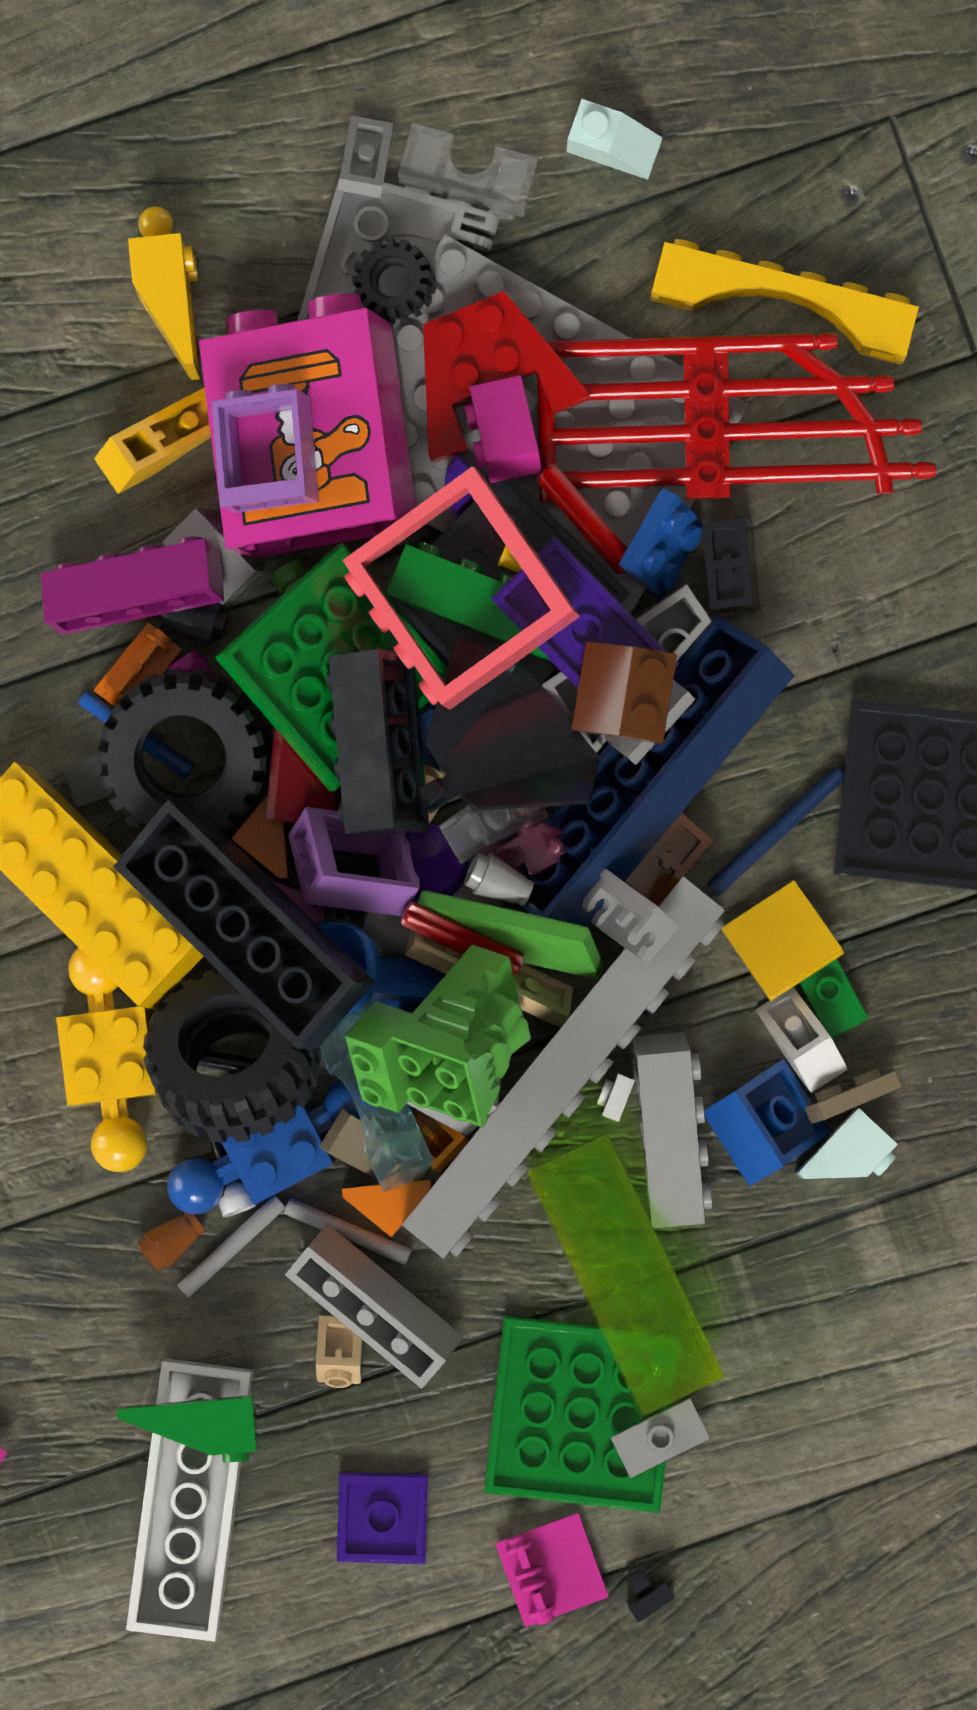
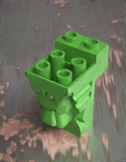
M471 945L413 1013L375 1001L345 1035L363 1101L372 1106L383 1107L397 1113L409 1101L418 1107L429 1108L446 1114L457 1121H465L483 1127L487 1123V1115L500 1090V1085L497 1083L505 1075L509 1067L511 1055L529 1041L531 1036L527 1020L523 1018L509 957Z

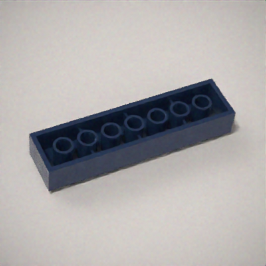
M717 615L711 619L710 624L678 659L679 665L675 668L673 680L695 698L694 702L665 732L663 743L655 744L636 765L610 743L599 755V765L590 803L557 806L509 864L510 867L524 875L526 879L534 882L532 892L524 906L512 903L517 909L528 914L585 927L589 926L596 911L603 906L604 899H600L590 912L583 909L582 904L586 895L601 878L599 874L605 868L623 882L626 881L795 676L769 647Z

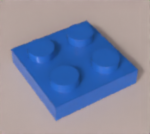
M662 488L619 565L641 587L645 588L648 594L659 599L664 598L667 591L677 583L681 572L680 568L689 552L695 550L701 540L702 521L676 494Z

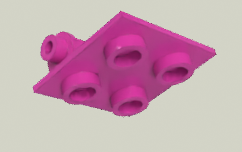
M579 1513L495 1543L525 1628L534 1624L542 1625L553 1621L556 1616L609 1597Z

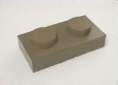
M875 1068L854 1077L856 1086L842 1091L840 1085L837 1084L816 1093L815 1097L818 1102L804 1107L811 1124L826 1120L901 1088L902 1086L896 1072L892 1071L881 1075L879 1069Z

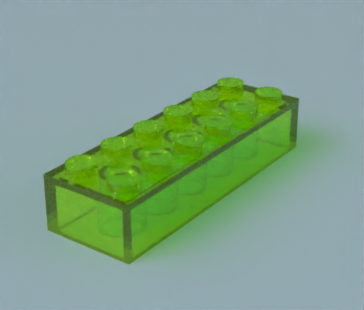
M608 1134L527 1172L526 1178L641 1417L643 1418L722 1380L725 1375Z

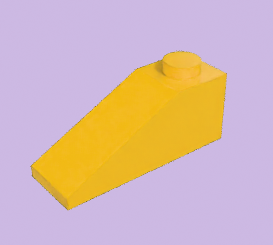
M205 387L108 439L94 459L118 494L155 475L211 438Z

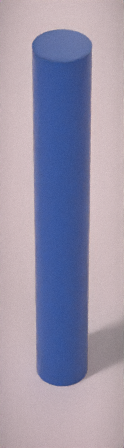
M89 690L82 695L78 702L80 706L104 723H106L111 711L114 709ZM148 732L143 750L186 779L195 764Z

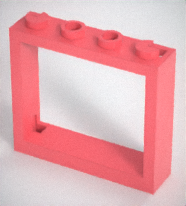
M473 466L342 560L350 571L344 576L350 587L359 597L366 594L373 604L374 608L369 611V614L383 633L390 630L399 642L398 645L393 647L398 657L408 669L415 666L424 680L418 684L422 692L433 705L440 702L442 706L449 710L580 617L482 474ZM470 493L551 611L446 685L366 567Z

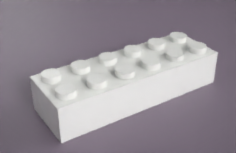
M166 1358L161 1364L156 1404L250 1395L254 1370ZM152 1433L126 1630L216 1641L220 1629L241 1462L223 1463L222 1455L211 1456Z

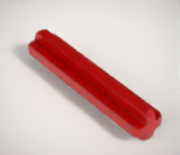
M555 464L547 466L537 476L540 486L615 573L621 574L625 572L619 563L628 548Z
M416 902L409 903L401 915L400 923L404 927L459 953L464 954L471 945H475L508 956L513 976L518 974L522 967L524 955L521 952Z

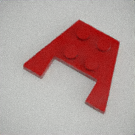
M505 291L423 324L428 455L433 463L470 449L455 410L456 405L471 400L470 386L520 375L521 378L538 372L553 413L557 414L591 400L590 393Z

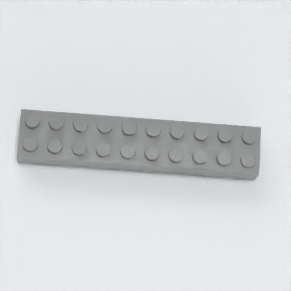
M682 877L659 906L679 926L676 932L648 965L626 948L501 1101L498 1108L489 1116L487 1123L480 1127L402 1224V1226L443 1259L449 1252L456 1257L473 1237V1234L467 1229L475 1219L479 1217L485 1222L501 1203V1200L495 1196L505 1182L512 1187L518 1182L530 1167L523 1162L533 1148L539 1152L543 1151L557 1133L551 1125L562 1113L567 1118L572 1115L585 1098L579 1091L588 1079L592 1080L595 1084L601 1079L613 1064V1061L607 1057L616 1045L622 1049L626 1048L641 1029L635 1023L644 1010L650 1015L656 1011L669 994L663 986L672 976L679 981L697 960L691 954L697 944L701 942L707 947L725 925L719 919L725 910L685 877Z

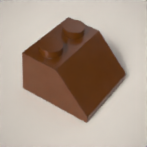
M585 642L571 730L662 744L677 654L632 646Z

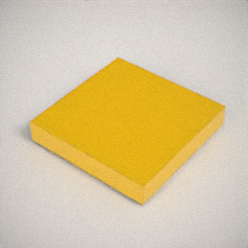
M795 880L721 929L770 1002L844 954L842 947Z

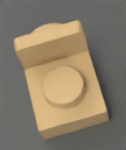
M319 1315L316 1377L318 1382H325L328 1386L344 1388L351 1384L361 1383L363 1340L335 1316Z

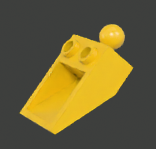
M149 207L141 213L138 220L139 230L144 237L128 238L132 283L141 303L191 381L200 380L190 282L198 281L196 257L193 255L192 245L185 246L181 233L170 234L173 229V219L170 213L162 207Z

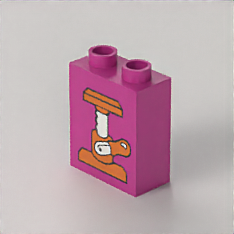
M342 293L315 298L308 302L310 319L280 325L278 324L277 312L272 310H251L236 313L225 318L227 335L199 340L217 487L218 477L211 401L226 399L225 394L230 391L249 390L252 391V395L268 393V387L273 385L292 384L295 386V389L310 396L319 502L232 513L220 507L226 549L254 560L370 539L377 536L416 507L392 324L368 308H362L361 298L357 294ZM292 410L237 418L242 485L298 479Z

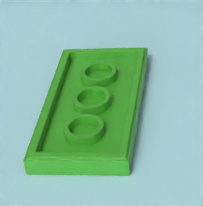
M427 890L422 891L418 904L521 952L524 955L523 963L600 980L604 965L588 927Z

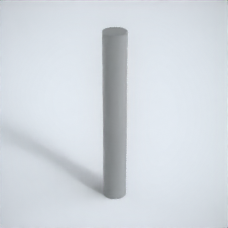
M276 1195L272 1196L177 1285L188 1298L191 1297L286 1208Z
M291 1197L283 1213L321 1230L326 1224H329L349 1242L403 1265H406L412 1251L409 1247Z

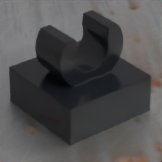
M641 1568L626 1578L637 1595L627 1605L638 1623L675 1599V1595L665 1579L652 1586Z

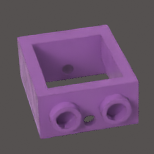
M278 384L268 387V393L252 395V391L236 390L227 392L225 394L226 399L211 401L221 508L232 513L319 502L310 396L295 389V386L292 384ZM292 410L298 479L243 486L237 418Z
M306 807L288 835L305 904L401 916L405 907L418 894L419 877L413 867L410 843L406 839L405 833L368 836L345 834V828L339 818V811ZM332 850L375 855L381 878L339 873Z

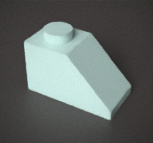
M581 99L567 139V152L648 180L662 142V137L622 112Z
M855 1108L795 1173L801 1179L868 1177L872 1172L880 1176L895 1160L896 1156L891 1151L898 1144L862 1110Z

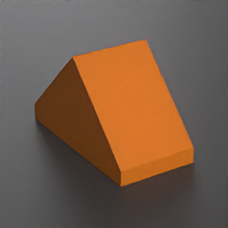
M267 795L231 839L279 880L288 881L290 880L285 824L266 820Z
M417 1112L414 1121L398 1118L391 1125L438 1174L459 1155L469 1142L460 1132L423 1112Z
M431 1180L343 1188L342 1195L352 1206L390 1237H393L432 1186Z

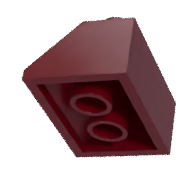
M275 728L266 820L294 827L306 807L338 811L339 804L342 801L341 785L336 790L330 792Z

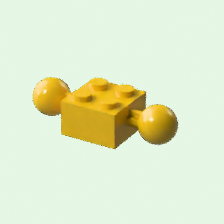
M78 947L70 958L68 972L75 988L87 995L89 1013L56 1018L67 1106L101 1103L103 1121L95 1128L92 1134V1154L97 1163L103 1168L112 1172H126L139 1165L147 1151L145 1131L138 1122L129 1118L127 1099L158 1095L144 1063L146 1055L143 1048L144 1037L148 1031L152 1032L148 1025L150 1022L149 1008L131 1007L115 1010L113 991L118 986Z

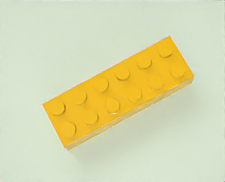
M14 762L0 777V870L139 1007L156 1009L199 962L203 955L113 867L122 854L33 767Z

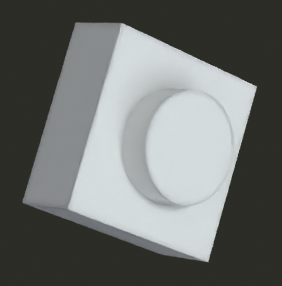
M617 1074L614 1082L606 1079L597 1101L598 1105L604 1107L601 1116L619 1122L635 1080Z

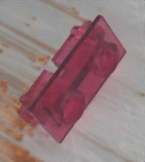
M535 822L520 829L517 833L519 837L506 844H494L483 850L481 854L488 856L489 853H492L522 875L524 874L520 864L525 862L529 873L535 875L559 862L560 855L565 853V848L557 837L554 838L562 833L560 828Z

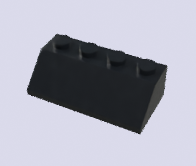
M381 649L329 656L330 668L327 671V685L333 695L334 712L331 715V729L337 739L338 750L334 766L336 777L341 784L342 795L338 811L341 824L345 828V834L368 836L429 832L428 810L421 802L420 797L422 795L419 793V789L426 783L415 666L408 669L396 652Z

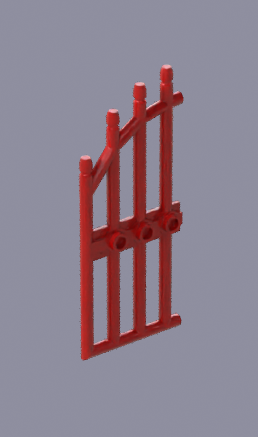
M813 333L546 341L560 358L684 355V381L582 383L590 393L591 400L588 401L684 398L685 424L556 428L555 413L552 412L537 372L538 452L541 470H544L551 464L556 465V445L685 442L686 468L562 471L575 488L686 485V499L730 498V484L875 480L876 494L886 495L894 493L892 480H911L913 477L918 479L936 477L935 463H889L882 436H897L898 434L913 436L920 434L921 420L914 418H903L901 421L897 419H875L857 394L870 393V391H875L876 393L894 390V377L887 375H876L873 378L869 375L843 376L811 352L814 349L825 351L838 348V336L836 334L820 333L819 335H814ZM783 352L815 377L728 379V353ZM837 394L854 419L729 423L728 397ZM864 437L871 463L730 467L729 441ZM539 484V502L555 503Z

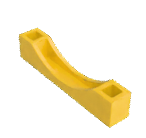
M675 239L673 244L664 242L651 292L650 301L694 311L710 303L734 297L763 296L783 299L806 307L827 319L849 339L861 355L900 365L903 364L907 356L919 306L910 304L908 297L894 293H886L885 297L868 294L867 287L850 282H844L842 287L825 283L826 278L812 272L804 271L800 273V276L783 272V266L769 261H759L758 265L742 262L740 255L730 251L717 250L716 255L699 251L700 246L687 240Z

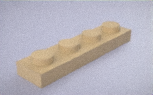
M410 929L406 956L417 960L421 964L447 974L463 956L462 953ZM522 964L518 974L513 976L521 1009L561 1028L570 1017L573 987Z

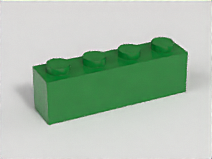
M418 541L416 548L405 545L386 592L388 597L503 643H506L521 632L491 601V598L512 577L500 574L497 581L481 574L483 566L459 557L457 564L440 558L443 552L441 549ZM538 647L530 652L532 655L550 661Z

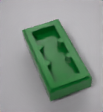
M837 959L799 983L817 1019L831 1038L869 1019Z

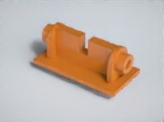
M147 623L95 687L94 691L115 707L123 695L133 686L136 687L142 683L144 678L155 673L162 675L182 649L172 642L161 630Z

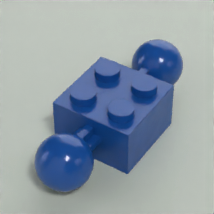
M355 1075L339 1078L327 1090L324 1104L309 1112L305 1106L300 1107L297 1105L294 1109L296 1116L286 1124L280 1121L272 1126L273 1132L264 1136L260 1132L250 1135L251 1140L236 1142L234 1137H227L226 1142H221L227 1155L212 1163L202 1158H189L178 1163L168 1177L167 1191L169 1198L179 1210L185 1213L203 1214L218 1204L225 1185L240 1178L253 1204H259L335 1164L331 1155L319 1147L323 1141L320 1135L330 1130L342 1109L372 1125L379 1115L380 1107L372 1106L362 1100Z

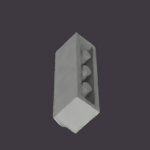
M329 1224L325 1225L285 1274V1276L421 1389L446 1362L463 1338L459 1332Z

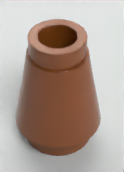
M185 1213L143 1233L145 1238L139 1241L137 1246L153 1269L158 1272L165 1266L169 1269L205 1231L194 1214Z

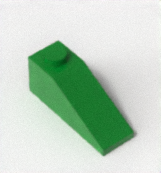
M254 1395L124 1406L116 1409L117 1419L208 1455H222L223 1463L248 1461L249 1452H257L259 1449Z

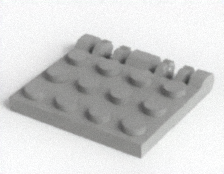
M383 182L381 198L339 191L337 184L297 321L310 319L308 302L315 298L332 294H355L354 290H356V287L352 283V276H357V272L354 269L356 261L363 262L364 258L360 254L365 249L369 253L375 250L372 245L373 243L379 241L382 245H386L387 238H394L397 243H400L401 239L408 241L411 246L415 245L418 247L427 260L430 261L445 234L476 251L487 252L491 251L493 241L481 235L463 231L461 227L463 226L467 229L493 236L496 234L500 217L487 211ZM392 266L386 269L379 279L381 293L387 296L402 294L410 283L409 271L401 266Z

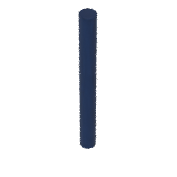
M837 766L831 768L707 883V886L719 897L843 782L844 773Z

